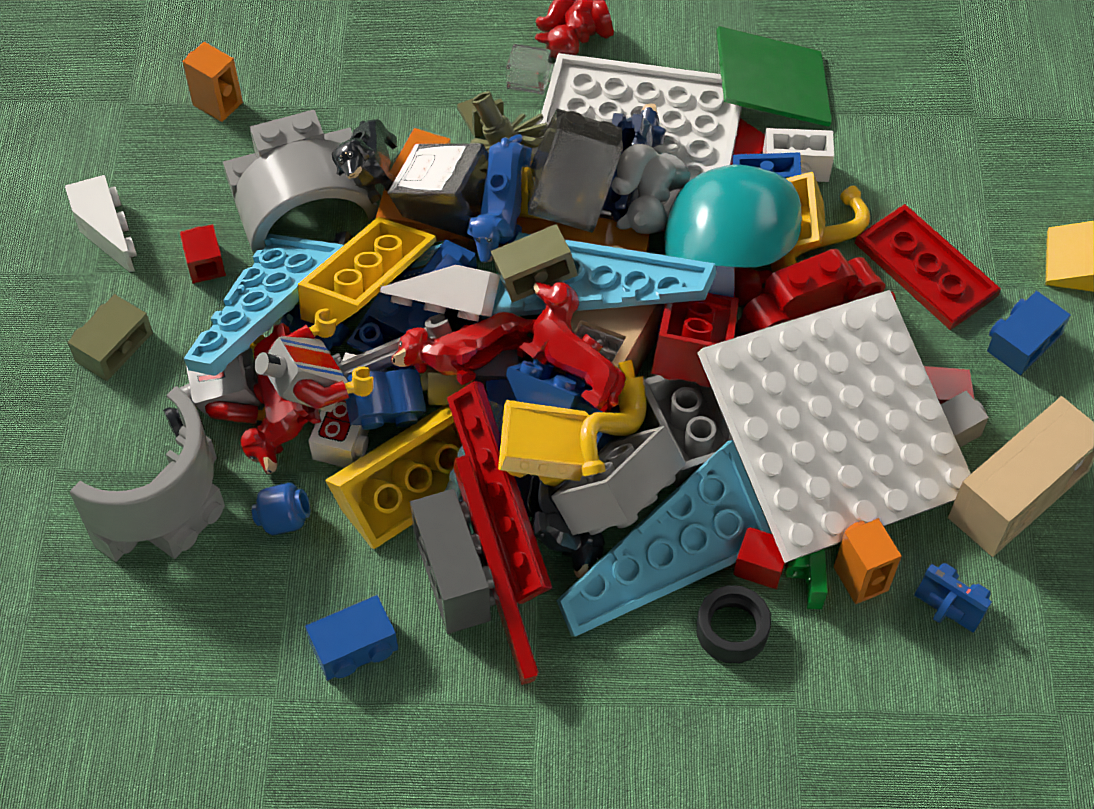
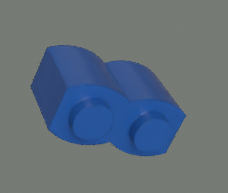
M413 369L388 372L370 371V377L374 378L373 390L370 395L361 397L350 393L348 394L349 398L345 399L350 425H361L364 430L382 427L384 422L395 423L396 427L412 426L427 412L419 372ZM352 374L347 378L348 382L352 381Z

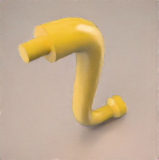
M850 186L840 195L841 201L845 205H850L855 212L853 220L842 224L825 226L821 245L787 253L781 259L771 263L772 272L774 273L797 263L796 257L808 251L840 243L861 234L869 225L870 213L867 205L860 198L861 191L858 187Z
M632 360L618 363L619 369L624 372L626 377L624 388L618 397L619 413L595 412L587 416L581 426L580 442L585 461L581 468L583 476L606 472L605 463L599 460L598 432L614 436H629L637 432L644 422L647 410L644 377L635 376Z

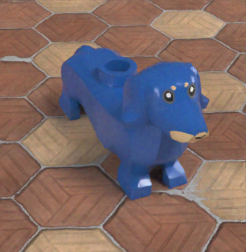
M521 134L514 135L509 139L504 137L501 139V142H497L489 148L481 215L470 219L467 231L468 235L473 236L480 262L483 263L493 260L491 251L497 249L499 244L514 242L518 233L522 232V227L517 224L522 203L521 170L522 167H530L532 148L520 144L522 141Z

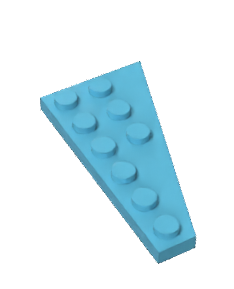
M519 232L515 241L531 234ZM565 240L572 253L578 276L563 282L571 286L578 295L579 306L576 311L705 300L717 274L715 263ZM501 279L499 280L492 316L500 312H509L517 316L541 314L546 308V304L536 293L512 303ZM480 315L481 319L489 318L488 316Z
M268 234L266 239H264L266 244L264 250H257L253 255L255 262L253 266L243 270L224 298V309L222 311H215L211 317L213 325L210 330L204 331L198 336L184 357L188 370L213 376L224 371L232 360L240 353L246 351L251 343L264 332L270 330L279 318L294 308L295 304L299 302L298 283L344 245Z
M733 440L727 441L556 600L571 636H578L736 563L747 528L751 527L772 534Z

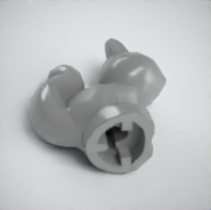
M635 144L624 150L620 155L616 167L618 177L613 179L612 189L619 195H627L637 188L640 197L630 204L627 214L617 221L616 227L623 230L632 228L640 234L660 233L668 219L661 202L669 199L671 191L682 189L689 182L691 174L686 165L676 156L668 153L659 155L648 145Z

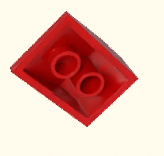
M708 293L705 300L665 303L651 374L660 375L668 380L681 379L696 382L703 387H711L698 352L704 347L734 338L739 299Z

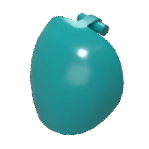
M734 164L703 172L685 184L670 208L665 230V256L715 263V266L725 267L769 265L781 259L797 244L802 222L799 194L793 184L783 176L758 167Z

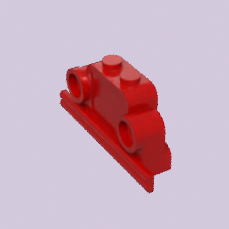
M831 249L782 268L770 275L765 283L764 294L754 298L745 306L742 317L736 322L734 334L736 337L743 336L884 292L885 284L875 274L865 258L857 257L846 261L838 249ZM891 292L894 300L896 301L895 294Z

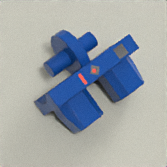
M946 563L939 567L931 564L925 572L924 578L914 596L937 610L933 617V620L940 624L947 616L974 633L992 603L989 600L990 590L980 584H972L971 587L966 586L957 580L959 577L957 570Z

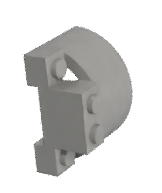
M315 110L250 126L255 153L223 161L226 178L253 252L264 250V239H266L268 231L282 215L309 201L324 198L350 200L364 209L368 220L376 218L378 211L377 203L371 204L368 192L356 186L353 178L348 179L345 173L341 176L337 175V167L332 160L334 149L342 142L351 138V128L324 134Z
M177 386L166 396L177 406L183 424L179 430V436L175 439L176 443L183 447L180 455L169 450L166 453L169 464L150 484L136 489L106 491L79 481L70 491V495L94 547L115 562L123 554L131 552L139 541L145 540L150 541L169 556L176 559L182 551H186L194 545L198 534L208 524L217 521L225 507L220 488L212 484L213 464L217 459L212 440L205 435L196 406L185 392Z

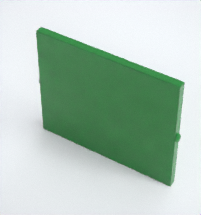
M718 26L716 33L725 103L827 127L831 125L828 87L826 86L821 51Z

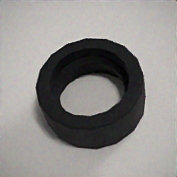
M729 585L713 590L704 598L697 616V637L702 648L711 657L724 663L740 664L754 659L763 651L771 629V612L764 599L753 590L743 586ZM725 607H738L747 611L756 621L754 636L743 642H729L720 638L711 628V618L714 612Z

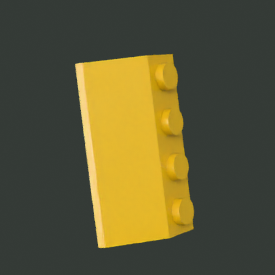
M377 217L298 283L301 319L314 324L316 312L326 308L330 310L328 321L336 318L337 326L358 312L380 292L381 287L392 282L436 242V236Z
M449 405L440 407L325 480L342 512L372 549H376L413 524L410 501L455 489L456 495L461 493L453 468L455 458L465 456V452Z

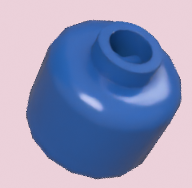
M292 483L260 490L257 495L256 504L252 505L253 520L257 526H262L270 535H278L302 528L306 518L310 517V503L306 492L303 489H298Z

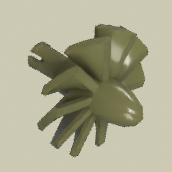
M490 91L475 96L472 99V104L484 123L482 132L486 140L474 138L470 143L469 151L463 153L460 158L468 177L474 176L481 181H486L489 148L497 142H501V139L504 137L509 139L514 135L521 134V145L532 149L542 146L546 137H540L547 134L551 129L547 122L540 124L544 118L543 114L540 113L521 125L520 123L526 115L520 114L511 123L509 118L501 115ZM531 154V161L536 159L537 154Z

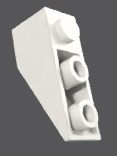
M105 175L66 185L65 188L79 231L129 272L135 271L131 257L137 256L131 236L124 238L123 232L129 231L123 211L116 212L115 207L121 206L116 187H108Z
M453 265L383 286L380 292L392 295L390 302L412 306L413 300L425 302L424 310L445 314L447 307L458 310L457 317L478 322L480 315L492 316L500 275L465 266Z

